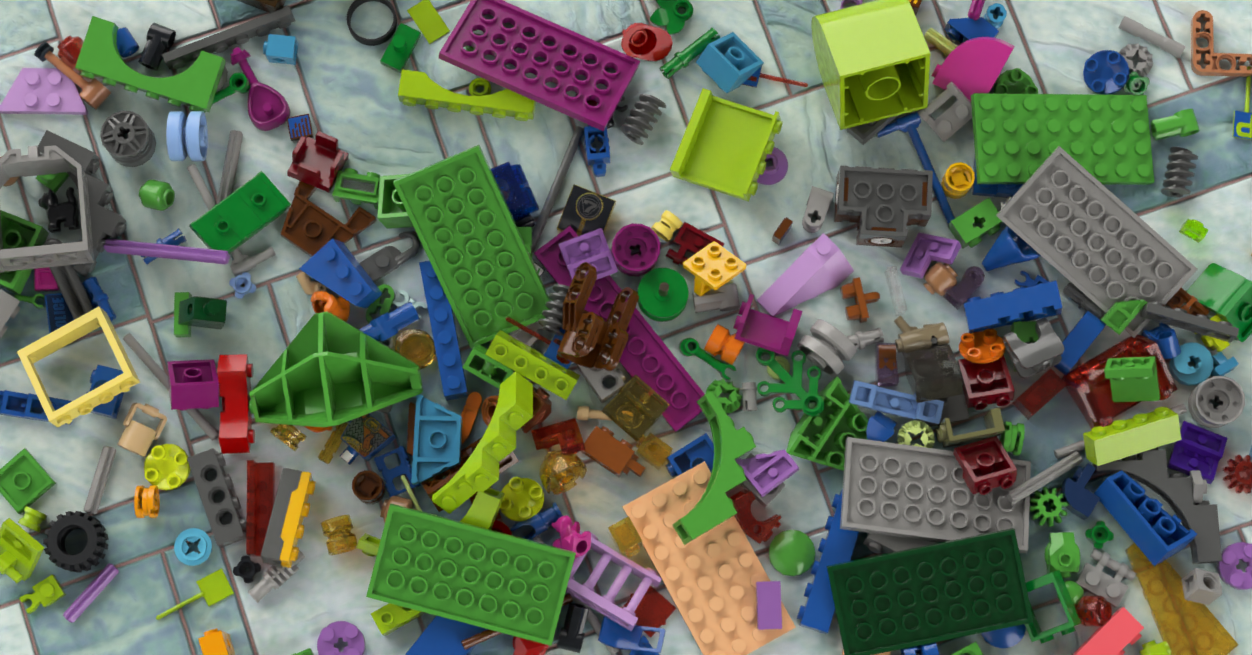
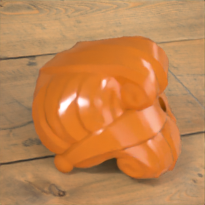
M326 291L313 293L311 302L315 313L330 312L347 322L350 315L349 301L341 296L336 298L333 294Z

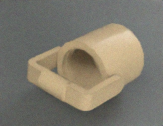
M133 403L123 422V425L126 427L117 445L145 457L153 440L159 438L167 417L159 413V409L153 406ZM137 408L141 409L143 413L161 419L156 430L132 420Z

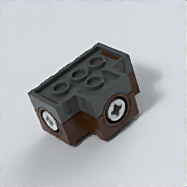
M840 165L836 177L834 222L849 221L857 223L858 235L856 237V245L902 248L907 238V226L917 225L925 227L931 217L933 171L895 170L894 168L874 169L872 167Z

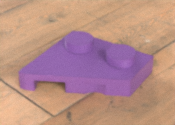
M785 449L774 451L771 454L763 453L752 458L742 460L738 458L735 460L743 468L746 479L761 497H764L799 470L798 465Z

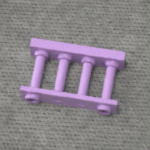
M591 533L590 549L602 555L586 583H582V585L574 580L573 575L586 554L574 559L566 593H570L572 597L632 632L638 621L634 613L650 585L658 588L662 578L658 577L659 574L651 568L645 569L599 542L598 538ZM612 561L622 567L607 594L600 596L594 592V586L608 563ZM631 572L641 578L642 582L627 607L622 609L615 605L614 599Z

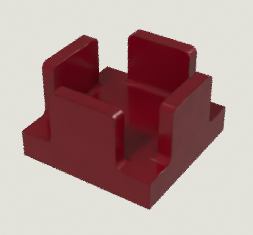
M320 131L316 134V140L308 136L307 138L301 136L292 152V164L287 171V176L329 193L337 179L338 171L343 169L348 160L349 153L338 148L337 138Z

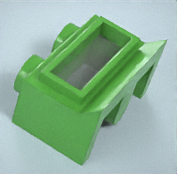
M351 168L338 171L332 194L335 202H340V198L351 200L355 205H361V202L374 205L375 209H378L380 175L373 172L361 175L358 174L357 170Z

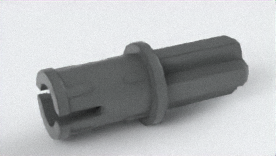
M1073 283L1067 284L1063 293L1079 305V309L1082 307L1084 310L1090 311L1097 318L1103 315L1104 311Z

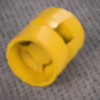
M962 162L950 165L941 181L945 195L952 199L964 197L974 183V171L969 165Z

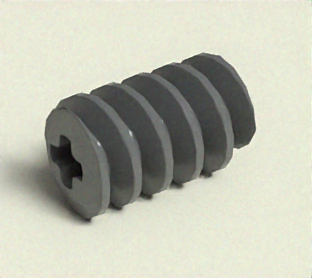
M641 94L639 96L640 101L635 102V109L630 111L631 116L626 117V124H622L620 128L626 137L639 145L644 144L640 137L648 138V134L644 130H653L649 122H658L654 114L662 115L658 108H666V104L663 101L648 94Z
M1171 147V154L1168 157L1170 162L1166 166L1168 171L1165 172L1164 177L1166 179L1163 181L1165 188L1161 189V193L1165 196L1180 198L1191 193L1185 186H1191L1193 183L1187 180V177H1194V173L1189 171V169L1196 168V164L1190 161L1198 160V156L1192 154V151L1188 149Z
M553 284L552 289L556 293L549 294L548 297L552 301H547L545 304L549 310L542 311V315L546 319L541 318L538 323L544 330L563 337L564 334L560 331V328H563V302L569 286Z

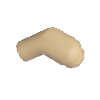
M301 272L296 275L297 280L307 295L312 296L317 291L327 292L326 286L320 282L311 281L306 273Z

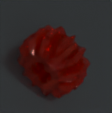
M1237 455L1235 460L1229 459L1227 461L1229 467L1223 468V471L1228 474L1223 477V480H1230L1231 483L1228 485V488L1232 489L1236 486L1235 491L1237 494H1240L1242 491L1249 494L1252 490L1251 456L1246 455L1243 459L1241 455ZM1239 472H1246L1247 477H1241Z

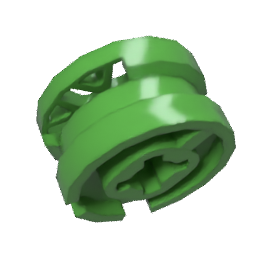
M1005 421V431L1000 436V442L1006 452H1012L1013 455L1019 456L1023 446L1025 426L1022 423L1013 425L1012 422Z

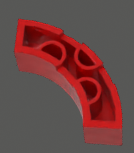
M247 354L219 355L217 375L220 397H222L219 443L222 454L250 453L251 443H255V430L252 429V414L249 408V401H251L249 394L251 391L250 378H253L254 371L253 364H249Z

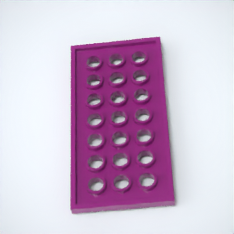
M471 0L439 52V59L602 131L605 130L640 65V60L503 0ZM490 14L494 18L485 19L483 15ZM510 23L514 27L506 28L503 24ZM481 30L484 34L476 35L473 31ZM531 32L534 36L526 37L523 33ZM501 39L505 43L496 44L493 40ZM551 41L555 45L547 46L543 42ZM472 46L475 50L466 51L463 47ZM522 48L525 52L517 53L514 49ZM572 50L575 54L567 55L564 51ZM492 55L495 59L491 61L486 60L484 56ZM542 57L546 61L537 62L534 58ZM586 59H592V60H594L596 63H595V64H587L584 60H586ZM512 64L516 68L510 70L507 69L504 65ZM563 66L566 70L561 72L556 70L555 67ZM613 68L616 72L608 73L605 69ZM533 73L536 75V78H527L525 74ZM577 75H583V76H585L587 79L584 80V81H581V80H578L575 76H577ZM553 82L557 87L550 88L546 83ZM604 84L607 89L601 90L596 85ZM573 91L577 93V96L570 97L566 92ZM594 100L598 103V105L591 106L587 103V101Z

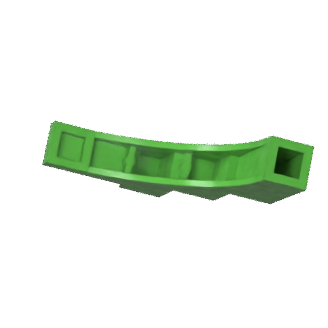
M713 391L705 394L697 401L709 421L713 437L714 460L711 477L704 494L695 507L686 516L672 524L684 545L737 514L734 502L731 498L727 497L726 493L747 479L743 468L735 460L756 447L753 436L746 431L745 427L739 430L735 429L732 418L727 416L722 408L720 399L714 395Z

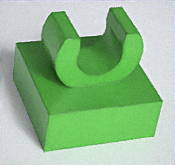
M66 172L38 175L36 179L56 193L69 175Z

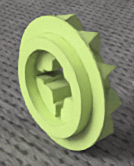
M913 420L905 423L900 428L897 441L898 444L910 445L912 438L908 432L917 435L923 431L920 439L924 446L918 443L912 446L933 448L935 443L934 432L925 422Z

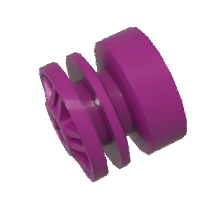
M632 223L622 227L616 233L612 242L611 253L617 269L628 276L639 277L647 274L655 267L660 254V241L657 234L650 227ZM636 247L639 248L640 256L637 254L634 257L631 256L630 248L633 250Z

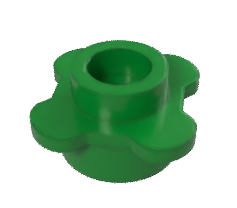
M1131 72L1123 90L1134 95H1144L1150 80L1148 77L1139 76L1137 72Z
M1097 521L1092 529H1087L1085 532L1086 537L1093 541L1094 547L1097 549H1101L1105 542L1111 541L1114 538V534L1105 526L1103 521Z

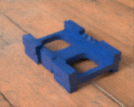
M404 446L374 458L379 472H382L384 481L387 483L385 487L390 497L407 491L406 488L398 491L393 484V479L403 474L407 475L411 489L421 486L420 483L417 485L411 483L412 466L410 461H408L410 459ZM394 453L398 454L401 464L395 468L387 469L384 458Z

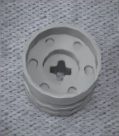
M1213 376L1201 382L1191 391L1188 399V407L1192 418L1207 428H1219L1235 421L1242 414L1245 406V395L1241 386L1233 379L1225 376ZM1214 398L1215 402L1219 403V406L1213 408V404L1209 403Z

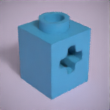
M269 34L268 41H264L263 54L266 55L270 63L296 65L299 43L296 36Z

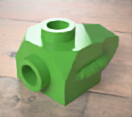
M1074 532L1049 533V543L1044 551L1047 574L1060 570L1062 578H1070L1071 573H1078L1081 559L1079 547L1075 543Z

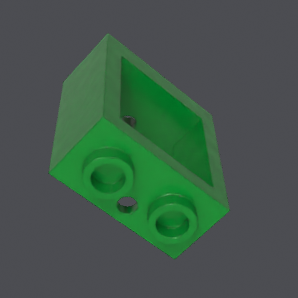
M1060 570L1026 582L1027 592L1053 583L1069 620L1067 623L1042 632L1030 604L1033 623L1025 624V627L1032 642L1040 640L1041 644L1054 639L1053 634L1060 631L1062 636L1076 631L1074 626L1081 624Z

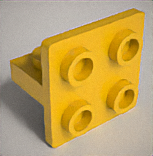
M715 241L683 262V268L695 276L694 293L700 297L711 289H719L743 272L747 266L746 263Z

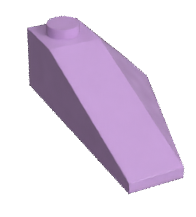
M823 233L757 299V302L771 316H776L796 307L802 302L817 297L819 294L838 287L854 270L841 250Z

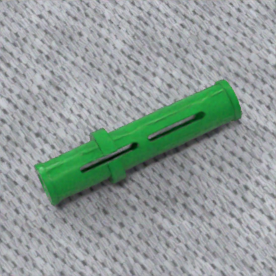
M710 28V30L684 50L676 52L670 61L659 68L661 72L664 71L662 73L664 77L669 79L681 68L688 67L689 62L701 54L709 43L720 39V35H717L718 32L714 28Z

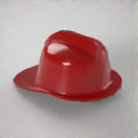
M634 23L627 29H623L621 46L628 56L647 61H658L665 58L672 49L673 42L671 36L661 28L644 23Z

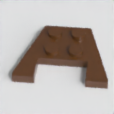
M299 181L292 205L289 208L281 231V237L312 257L331 239L345 244L375 223L376 217L359 206L348 222L343 224L309 201V198L317 189L316 187Z

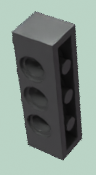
M212 448L188 457L187 460L217 546L222 548L248 538L246 534L249 531L248 524L245 518L240 517L238 511L241 509L237 496L233 497L230 489L234 487L229 474H225L223 466H226L223 454L218 453V451ZM211 470H216V479L213 481H208V472ZM224 492V500L220 503H215L214 497L216 493ZM227 513H231L233 516L232 522L228 525H223L222 517Z

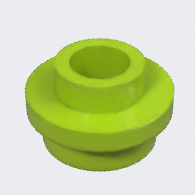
M475 78L469 84V93L471 96L489 95L491 93V84L484 78ZM479 86L484 88V91L481 93L476 91Z

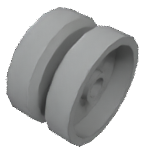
M818 319L810 329L812 336L805 335L797 344V347L804 352L806 358L825 373L836 377L844 368L842 360L850 361L857 352V349L837 328L824 320Z

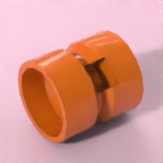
M717 324L704 351L714 356L719 354L721 355V360L733 365L745 342L735 339L736 333L730 335L729 329Z

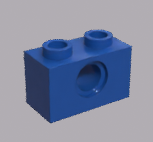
M97 365V369L93 370L90 377V383H92L90 391L123 374V371ZM124 392L114 396L112 401L94 407L90 413L117 419Z

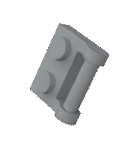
M953 82L946 86L947 89L928 105V108L917 111L920 117L927 122L943 142L972 118L970 100ZM954 95L958 100L937 119H934L931 114Z

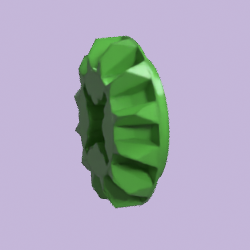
M724 378L719 381L715 379L707 387L706 394L710 391H713L717 397L722 392L730 394L728 398H719L726 414L735 412L741 405L743 396L739 394V388L733 386V381L726 382Z

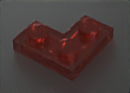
M576 418L531 430L536 450L548 449L557 444L560 445L563 456L573 455L579 451L586 450Z

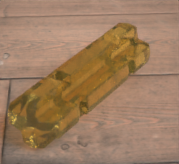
M347 422L335 426L336 430H333L324 445L325 449L321 450L318 456L319 460L326 464L331 462L332 454L336 453L342 443L341 436L348 426Z

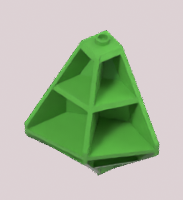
M322 312L316 313L310 318L253 390L249 392L251 398L249 408L251 414H254L255 422L330 427L422 394L423 384L419 365L332 313Z

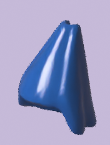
M1006 226L983 259L982 265L986 271H991L1030 261L1041 255L1012 229Z

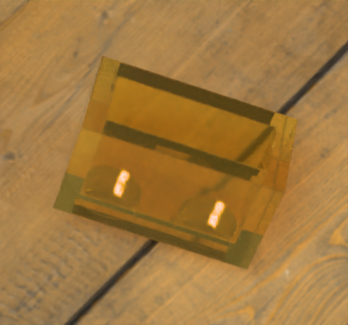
M629 516L608 527V534L619 554L627 555L630 558L640 552L642 539Z

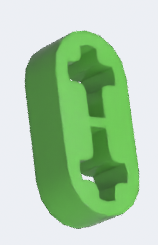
M385 284L378 286L382 293L388 290V294L391 297L385 298L382 305L380 304L382 300L380 296L368 307L365 315L368 323L373 320L371 314H376L378 308H381L380 315L386 312L390 313L396 297L391 286Z

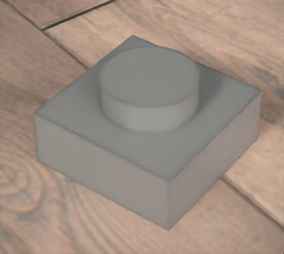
M1200 470L1190 471V477L1192 478L1193 503H1202L1203 494L1207 493V481L1202 479Z

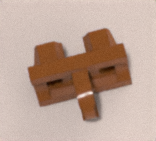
M860 277L853 278L851 283L840 288L843 300L855 299L856 305L845 307L847 320H859L860 323L867 322L869 314L866 304L877 302L880 299V294L878 292L864 294Z
M1180 288L1165 304L1170 309L1181 307L1188 314L1195 316L1198 314L1207 316L1210 312L1197 301L1198 299L1188 294L1183 288Z

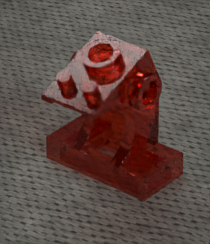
M743 489L729 497L733 501V506L737 511L735 517L744 534L756 543L760 544L762 541H768L773 534V527L779 528L781 525L778 522L781 519V515L775 514L764 521H757L753 517L751 504L756 498L752 491Z

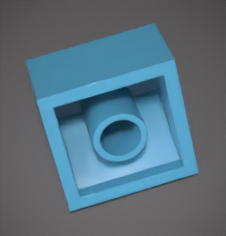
M734 32L709 43L696 61L702 68V71L709 75L717 83L718 87L726 93L739 88L764 64Z

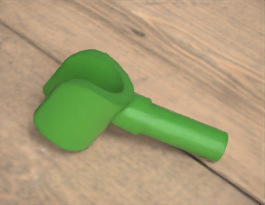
M15 294L14 298L19 301L32 303L38 309L44 308V305L36 304L38 298L45 299L43 294H36L34 297Z

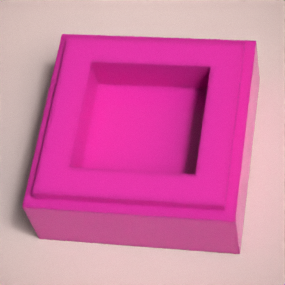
M49 267L34 269V290L36 292L59 290Z

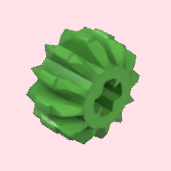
M1043 487L1041 492L1038 490L1033 492L1035 498H1030V504L1034 506L1029 507V512H1035L1031 519L1034 521L1039 517L1040 526L1047 522L1048 527H1052L1054 521L1058 524L1062 522L1060 516L1067 515V512L1061 508L1068 506V503L1060 501L1064 497L1063 493L1055 496L1056 488H1053L1049 493L1048 488ZM1047 502L1050 503L1049 507L1052 508L1048 512L1045 511L1046 507L1043 506Z

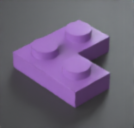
M918 233L900 271L903 275L923 279L932 260L953 264L961 244L958 240Z

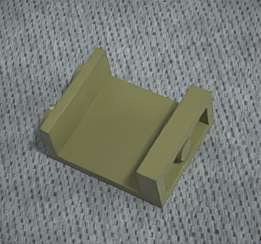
M1000 408L990 409L983 417L986 430L953 436L950 419L944 418L938 425L939 429H936L938 442H942L943 448L995 436L999 437L1005 431Z

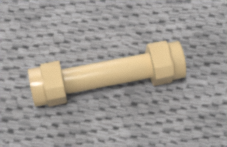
M578 406L577 420L600 419L613 421L603 410H593L589 406ZM629 411L621 412L622 414L630 418H633V414H628Z

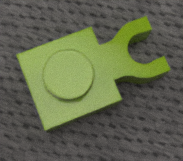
M52 574L32 586L33 594H25L19 599L22 603L28 599L32 601V605L25 609L28 614H31L38 608L39 604L47 607L66 594L55 575Z

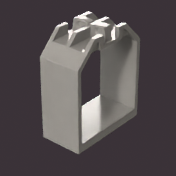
M56 145L44 146L43 154L40 153L38 146H28V155L22 156L21 149L8 150L0 158V189L11 177L71 172L78 178L83 241L3 249L0 211V272L94 263L88 179L82 166Z

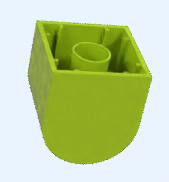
M875 0L812 17L811 31L815 56L824 88L840 130L928 108L930 51L909 0Z

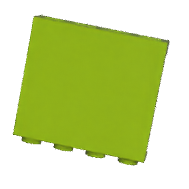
M703 88L671 165L670 171L672 176L749 202L751 195L754 196L756 194L759 175H763L765 171L767 154L770 155L773 151L775 134H779L783 121H781L779 112L775 111V114L772 115L715 97L711 90Z

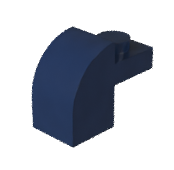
M1089 463L1083 466V468L1080 466L1077 468L1072 476L1075 481L1070 478L1065 479L1060 490V494H1064L1062 502L1068 503L1066 508L1082 520L1090 516L1100 497L1084 488L1096 469Z

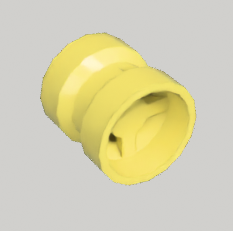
M665 210L661 215V220L655 222L651 229L658 237L669 242L673 237L674 231L679 230L683 223L673 213Z

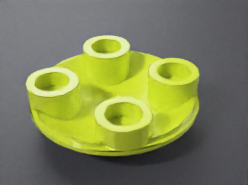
M162 444L153 447L144 462V476L151 485H157L158 489L173 490L180 487L187 480L190 473L187 453L174 444Z
M513 477L501 490L505 495L500 510L510 520H528L539 513L543 507V489L532 479Z

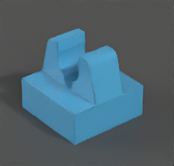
M1220 351L1212 356L1214 369L1210 375L1211 377L1224 376L1234 370L1239 363L1234 356L1227 359Z

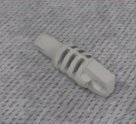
M299 551L297 560L292 561L291 568L272 565L263 573L264 578L248 593L257 603L260 602L273 588L278 589L299 570L296 565L305 556Z

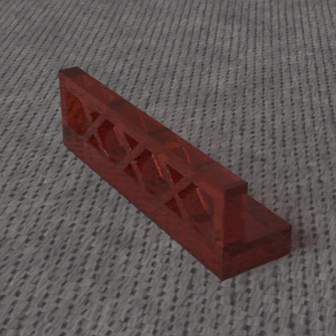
M247 460L246 554L250 557H261L275 502L274 462L257 463L254 460Z

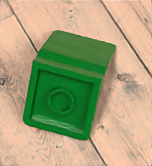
M1210 264L1186 292L1198 299L1197 301L1206 309L1216 313L1223 321L1239 328L1235 340L1244 342L1252 333V281L1220 265Z

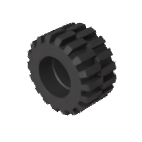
M68 511L66 515L60 514L56 516L58 519L56 522L52 520L49 523L52 527L50 530H45L44 534L48 535V537L43 539V544L47 545V548L44 550L50 556L49 560L55 563L56 566L71 572L89 571L92 565L97 566L100 564L98 562L99 558L104 559L106 554H103L104 549L108 550V544L105 543V540L109 539L108 534L104 533L105 527L96 518L81 511H76L75 513ZM75 529H84L88 537L85 549L77 555L68 554L65 549L67 535Z

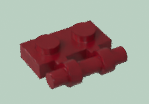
M684 222L673 241L674 244L680 246L678 252L669 249L666 257L672 259V263L679 266L689 259L685 257L687 251L696 254L713 241L724 247L725 243Z

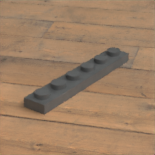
M287 6L164 53L162 56L169 69H179L184 67L187 62L196 61L201 51L208 53L224 52L229 46L234 44H245L250 38L255 36L262 37L276 28H286L292 22H295L290 7Z

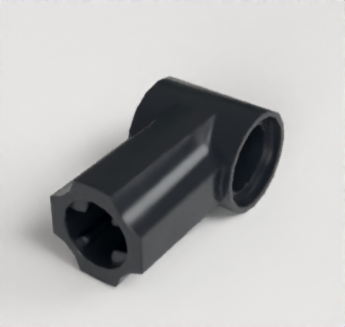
M152 23L147 33V43L138 62L148 69L158 70L163 59L162 54L167 49H170L175 41L176 31L157 23Z
M569 603L564 627L561 628L557 648L580 653L589 607L577 603Z

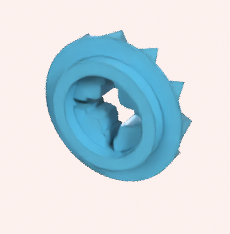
M197 528L184 530L176 538L174 544L175 555L179 561L186 565H200L208 560L212 552V541L203 530ZM188 540L192 543L198 541L197 547L201 553L199 554L194 551L189 553L190 547L186 541Z

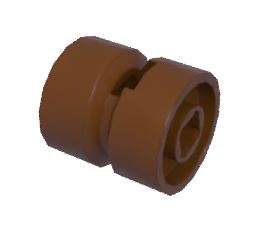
M364 470L359 472L352 481V490L361 502L375 504L383 499L386 487L384 481L377 473Z

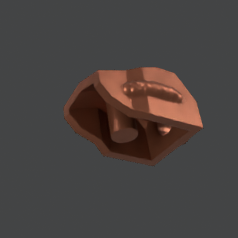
M533 387V418L521 427L524 433L529 432L535 425L541 424L551 414L552 402L548 399L550 395L542 388L536 389Z

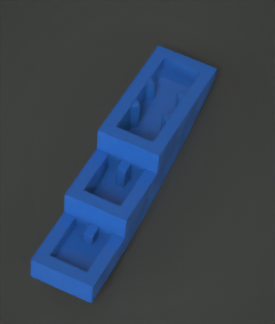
M7 390L0 391V415L49 422L36 394H24ZM49 397L55 411L72 402Z

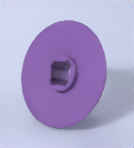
M774 147L770 155L767 154L765 161H772V166L766 167L763 175H759L758 183L772 185L780 182L785 177L788 171V160L780 149Z

